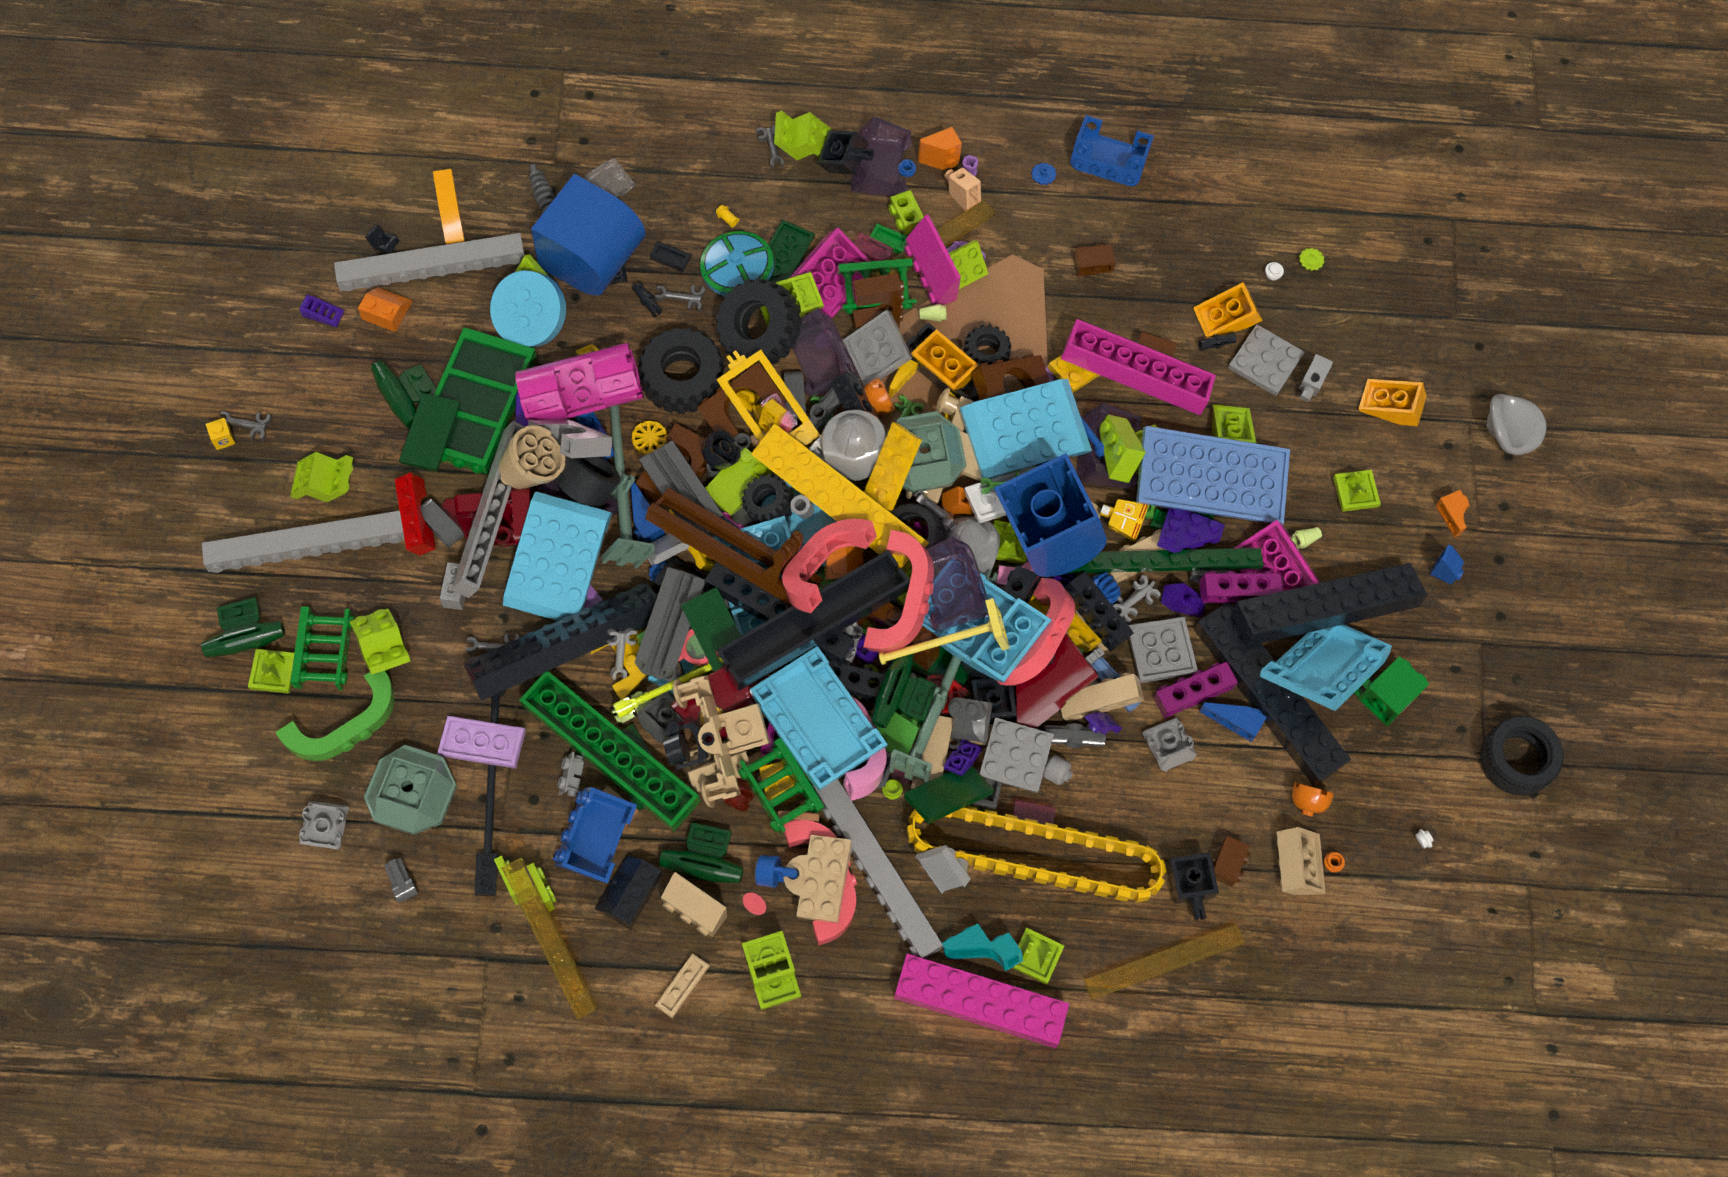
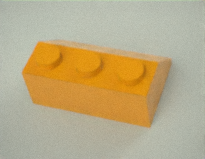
M937 329L911 353L913 357L953 391L963 388L973 379L971 373L978 366L974 360Z

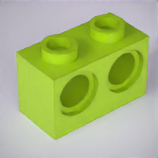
M911 190L890 198L888 209L890 214L894 215L896 219L895 222L898 230H901L903 235L910 234L924 217Z

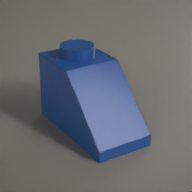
M1448 545L1437 558L1430 575L1451 585L1456 579L1460 580L1464 572L1461 569L1464 561L1453 546Z

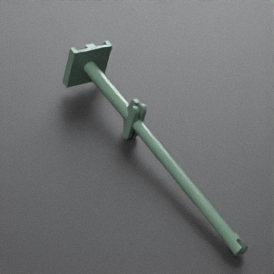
M619 405L609 408L615 469L620 476V483L611 495H614L612 500L617 501L621 538H618L601 556L604 564L609 560L616 561L617 566L631 563L637 569L655 551L654 544L633 541L628 490L634 483L635 477L625 475Z
M988 571L986 580L995 585L998 574L995 572L993 578H990L991 571ZM954 655L940 687L935 689L933 701L910 755L894 749L891 755L889 772L893 773L894 769L905 772L904 778L912 780L915 776L923 779L924 783L930 781L932 764L921 760L939 715L945 708L948 691L961 663V660Z

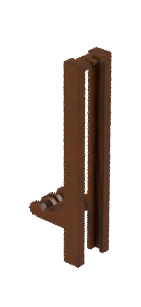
M670 488L663 493V496L656 503H652L648 507L645 516L647 521L790 606H793L788 599L783 581L779 577L780 574H783L788 563L800 551L804 539L801 532L794 531L791 537L782 544L781 548L775 551ZM668 506L766 564L769 568L764 569L663 508ZM813 574L807 582L816 584L819 589L822 578Z

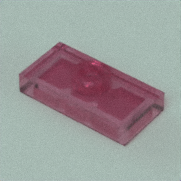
M1016 800L1013 815L1017 816L1019 820L1028 818L1037 820L1038 824H1053L1056 808Z

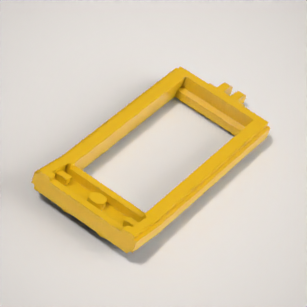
M736 350L733 352L736 360H733L730 355L726 356L730 362L727 365L730 371L718 378L717 382L759 442L764 438V434L727 382L758 360L802 422V425L789 434L804 446L820 436L762 350H759L747 359L744 355L740 356Z

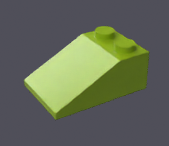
M1213 404L1212 437L1256 444L1250 408Z
M744 448L740 452L739 461L727 469H722L705 489L715 504L732 516L743 507L742 496H745L743 491L748 488L747 484L749 482L752 483V479L755 477L759 479L760 475L764 474L766 477L768 474L773 475V471L752 456L747 448Z

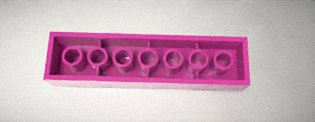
M1076 319L1069 333L1061 357L1064 361L1198 415H1201L1209 401L1216 375L1079 319Z
M910 954L906 955L894 999L1053 1048L1059 1045L1069 1007L1067 1002Z

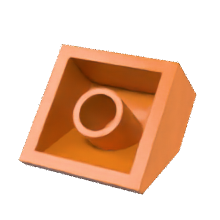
M953 127L920 139L919 163L941 170L954 168L959 164L962 143Z
M376 288L365 294L358 307V311L362 320L396 332L412 300L384 289Z
M847 546L831 553L824 561L825 581H836L864 564L863 548Z

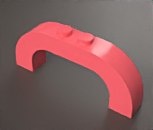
M865 519L841 520L827 525L810 538L788 563L782 576L788 599L795 608L808 613L813 612L822 601L818 586L807 581L829 555L837 549L847 546L867 549L877 537L873 522Z
M895 530L890 532L887 550L892 554L908 557L912 563V575L903 613L898 623L888 629L870 627L867 629L863 647L874 652L888 653L901 649L917 636L922 627L924 617L929 611L928 600L934 589V566L929 552L914 537Z
M1041 578L1033 594L1043 606H1050L1046 616L1051 619V622L1004 683L997 681L1000 685H1016L1033 678L1053 658L1075 614V602L1059 581Z
M795 820L783 825L786 829L784 834L789 848L809 844L811 835L837 838L827 827L814 821ZM849 868L839 923L817 920L812 922L818 946L831 942L841 936L847 930L854 917L856 907L854 886L857 885L854 873L850 874Z

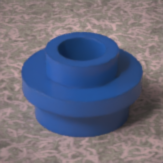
M906 159L899 164L898 172L903 177H911L916 172V166L913 161Z

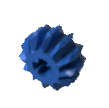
M1105 572L1097 574L1092 578V581L1111 604L1115 603L1121 593L1119 591L1120 587L1117 585V581L1113 579V576H1109Z

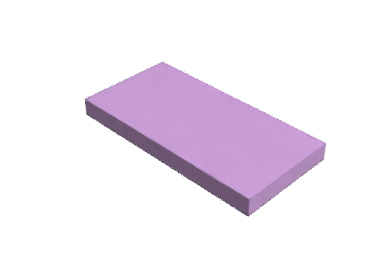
M447 716L437 755L516 769L526 730L521 727Z

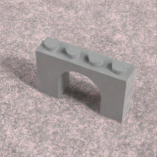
M570 419L528 421V426L536 425L552 432L551 436L558 443H561L560 454L567 457L586 458L611 455L612 437Z

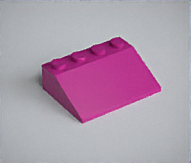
M925 215L906 238L904 251L907 257L912 258V267L915 272L919 273L922 287H926L929 292L928 298L930 302L935 305L940 303L941 305H946L957 300L961 276L929 215Z
M836 228L823 238L789 278L811 272L824 307L818 309V311L823 312L824 315L831 319L847 301L845 279L842 275H837L838 264L871 261L839 228ZM861 273L853 274L852 285L853 280L863 279Z
M1278 520L1233 548H1261L1263 558L1262 569H1240L1242 574L1248 571H1252L1255 574H1262L1267 571H1271L1273 574H1280L1283 591L1321 583L1284 525ZM1257 584L1260 589H1263L1260 584Z

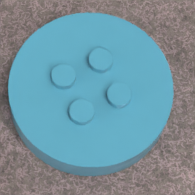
M518 271L505 277L496 287L490 305L491 319L496 331L503 339L531 348L539 347L553 340L560 332L566 317L565 298L560 287L550 277L533 271Z

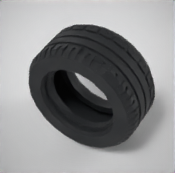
M1513 716L1496 725L1483 740L1482 748L1480 749L1481 765L1490 781L1497 788H1501L1502 791L1520 796L1535 794L1549 785L1561 771L1564 762V751L1562 750L1561 741H1559L1560 739L1554 733V730L1541 720L1528 716ZM1513 737L1522 738L1536 748L1540 757V767L1537 773H1520L1507 763L1503 754V744L1506 739Z

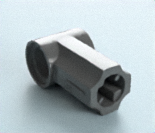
M401 858L391 860L384 865L393 885L391 888L398 903L418 895L416 886L412 878L409 877Z

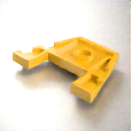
M646 627L637 631V634H631L629 639L633 638L636 641V636L645 631ZM625 641L623 666L629 676L612 685L620 700L626 698L638 687L643 678L648 676L643 674L634 663L640 648L637 643L629 645ZM607 644V645H605V646H603V647H600V648H598V649H596V650H594V651H591L590 653L593 654V653L599 651L600 649H602V648L608 646L609 644ZM617 645L611 646L616 653Z

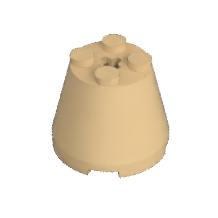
M530 425L514 434L499 462L501 481L504 484L516 489H524L551 482L559 476L565 467L566 458L565 455L560 454L561 445L551 436L552 432L540 426Z

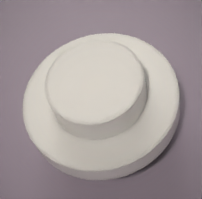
M1276 262L1269 263L1265 268V274L1270 280H1277L1284 273L1283 267Z
M1420 829L1419 833L1415 835L1417 841L1423 849L1426 847L1431 848V842L1434 841L1431 834Z

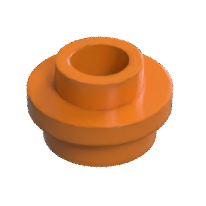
M1330 852L1324 858V865L1330 872H1339L1344 868L1345 860L1340 853ZM1331 860H1335L1337 866L1332 865Z

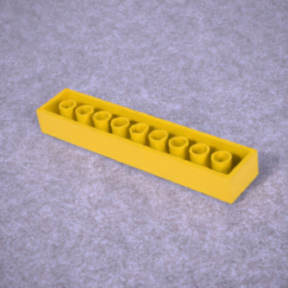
M775 423L751 453L752 456L837 522L846 519L872 521L877 537L869 547L879 555L887 551L891 530L909 534L924 547L928 545L929 542ZM892 554L899 564L898 569L901 567L906 573L912 566L910 559L906 556Z

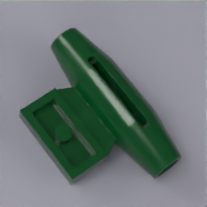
M384 361L375 362L371 366V371L380 393L396 417L406 428H411L416 413L414 403L420 402L422 393L434 395L436 387L421 364L405 370L398 378Z
M254 597L217 607L219 625L225 632L201 642V648L206 658L233 655L265 646L286 635L282 621L259 623L261 618L257 598Z
M914 653L893 659L889 665L875 700L871 720L873 725L886 728L898 708L905 716L921 723L924 722L937 684L920 677L910 678Z
M692 823L687 838L688 851L663 850L659 861V866L678 874L718 883L740 884L744 867L722 859L728 851L732 831Z

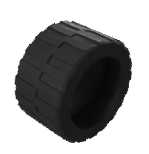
M565 456V467L559 476L555 478L557 485L569 497L583 505L594 508L603 507L620 483V476L617 470L603 457L570 458Z
M908 503L894 508L891 513L905 524L916 517L926 520L929 529L927 538L929 543L925 548L929 552L932 561L937 558L941 551H943L944 544L946 543V529L940 517L919 504Z

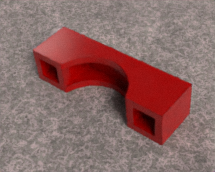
M408 473L394 479L406 550L419 556L435 550L433 531L426 524L421 512V500L427 497L424 479L413 473Z

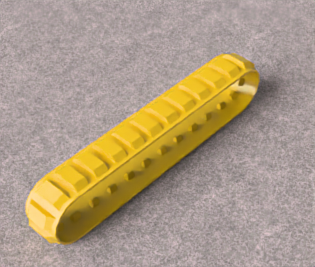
M966 806L945 816L948 818L964 819L966 822L983 823L985 826L990 827L991 825L1002 827L1009 831L1025 832L1027 835L1044 836L1046 839L1063 840L1065 843H1077L1088 848L1096 847L1105 849L1107 852L1124 853L1126 856H1137L1152 866L1150 869L1151 873L1155 874V880L1150 879L1148 882L1150 888L1137 887L1136 890L1127 888L1125 885L1108 884L1107 881L1101 880L1098 882L1080 876V878L1070 876L1065 872L1056 873L1047 871L1046 868L1040 867V869L1022 863L1014 864L1006 862L1004 859L995 860L986 858L985 855L979 854L977 856L967 854L962 850L956 851L957 858L965 859L976 870L985 871L990 869L993 870L994 874L1004 876L1006 873L1013 874V878L1022 880L1032 878L1036 883L1046 884L1050 882L1054 883L1055 887L1066 889L1069 886L1074 887V891L1083 893L1092 891L1097 896L1107 897L1111 895L1116 900L1127 902L1130 899L1134 900L1135 903L1148 901L1151 894L1156 895L1165 882L1162 878L1166 873L1164 860H1160L1156 850L1148 845L1146 847L1139 845V842L1118 841L1117 837L1108 835L1105 838L1099 837L1098 833L1089 831L1081 833L1078 832V829L1070 827L1062 829L1058 828V825L1045 823V825L1038 824L1037 820L1028 818L1019 820L1014 815L1005 814V816L997 815L995 811H977L976 807ZM914 809L908 820L911 825L907 826L906 829L908 842L913 843L914 851L918 854L938 848L929 845V842L926 840L922 841L918 837L921 836L920 829H915V823L921 824L924 819Z

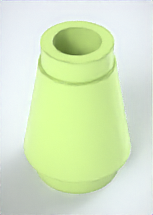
M940 303L920 308V319L938 322L947 320L946 305H941Z
M1318 527L1298 530L1292 535L1293 541L1301 549L1306 548L1322 537L1321 530Z

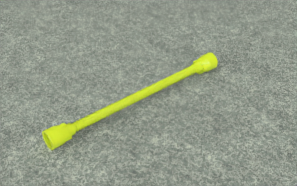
M708 663V665L706 664V666L677 679L684 684V682L687 683L691 679L708 673L710 670L712 671V668ZM675 680L651 690L647 694L644 693V695L642 694V696L640 695L637 698L629 699L626 697L613 703L619 717L622 718L634 712V708L644 703V701L646 702V700H651V698L653 699L663 694V692L665 693V691L672 690Z

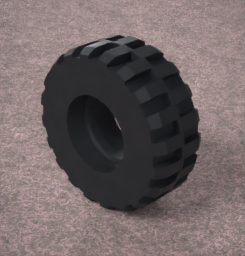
M749 279L744 281L743 284L734 286V290L729 291L725 296V300L721 302L719 306L720 311L716 318L718 322L716 331L720 335V344L725 347V351L731 356H734L733 352L736 350L740 356L744 355L747 359L759 350H762L771 364L778 363L780 358L787 357L789 351L794 349L797 344L795 343L797 337H800L801 334L800 325H802V318L799 315L801 310L799 305L795 304V297L786 288L764 279ZM766 306L770 315L769 326L761 337L753 340L749 334V320L758 308Z
M673 328L668 332L663 331L658 337L654 336L649 340L650 344L644 346L642 355L639 357V378L642 389L645 391V396L648 400H653V404L656 407H663L666 412L672 413L674 411L678 412V414H684V412L689 411L691 413L697 412V407L701 405L703 399L711 398L716 394V390L721 387L717 382V379L724 375V362L718 346H714V341L710 337L706 338L704 333L700 331L695 332L690 328ZM676 361H689L699 368V372L693 378L686 381H675L664 374L665 369Z

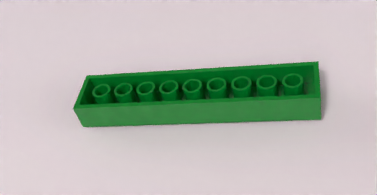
M544 672L519 699L522 706L673 832L701 802L696 792L550 672Z

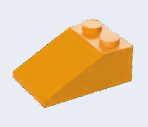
M1244 282L1193 307L1206 338L1212 337L1214 334L1222 335L1244 330L1263 321Z
M1367 379L1359 411L1398 425L1418 426L1427 397L1424 384L1422 382Z

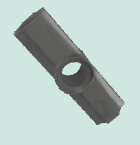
M833 388L827 392L818 404L813 405L810 409L808 418L817 431L827 424L831 419V415L841 404ZM824 412L821 417L817 418L819 413Z
M1081 724L1044 726L1045 732L1054 734L1051 744H1064L1069 748H1080L1083 746L1104 747L1106 735L1100 732L1096 734L1089 727H1083Z

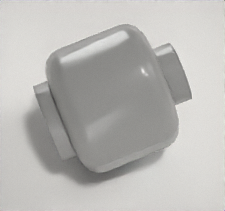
M1057 755L1051 758L1048 757L1043 773L1044 778L1056 785H1061L1065 781L1069 782L1073 775L1071 763Z

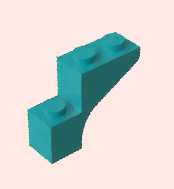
M979 924L965 928L960 934L951 936L942 943L944 955L948 959L991 958L998 962L1005 971L1023 962L1022 951L1009 932L997 936L990 942Z

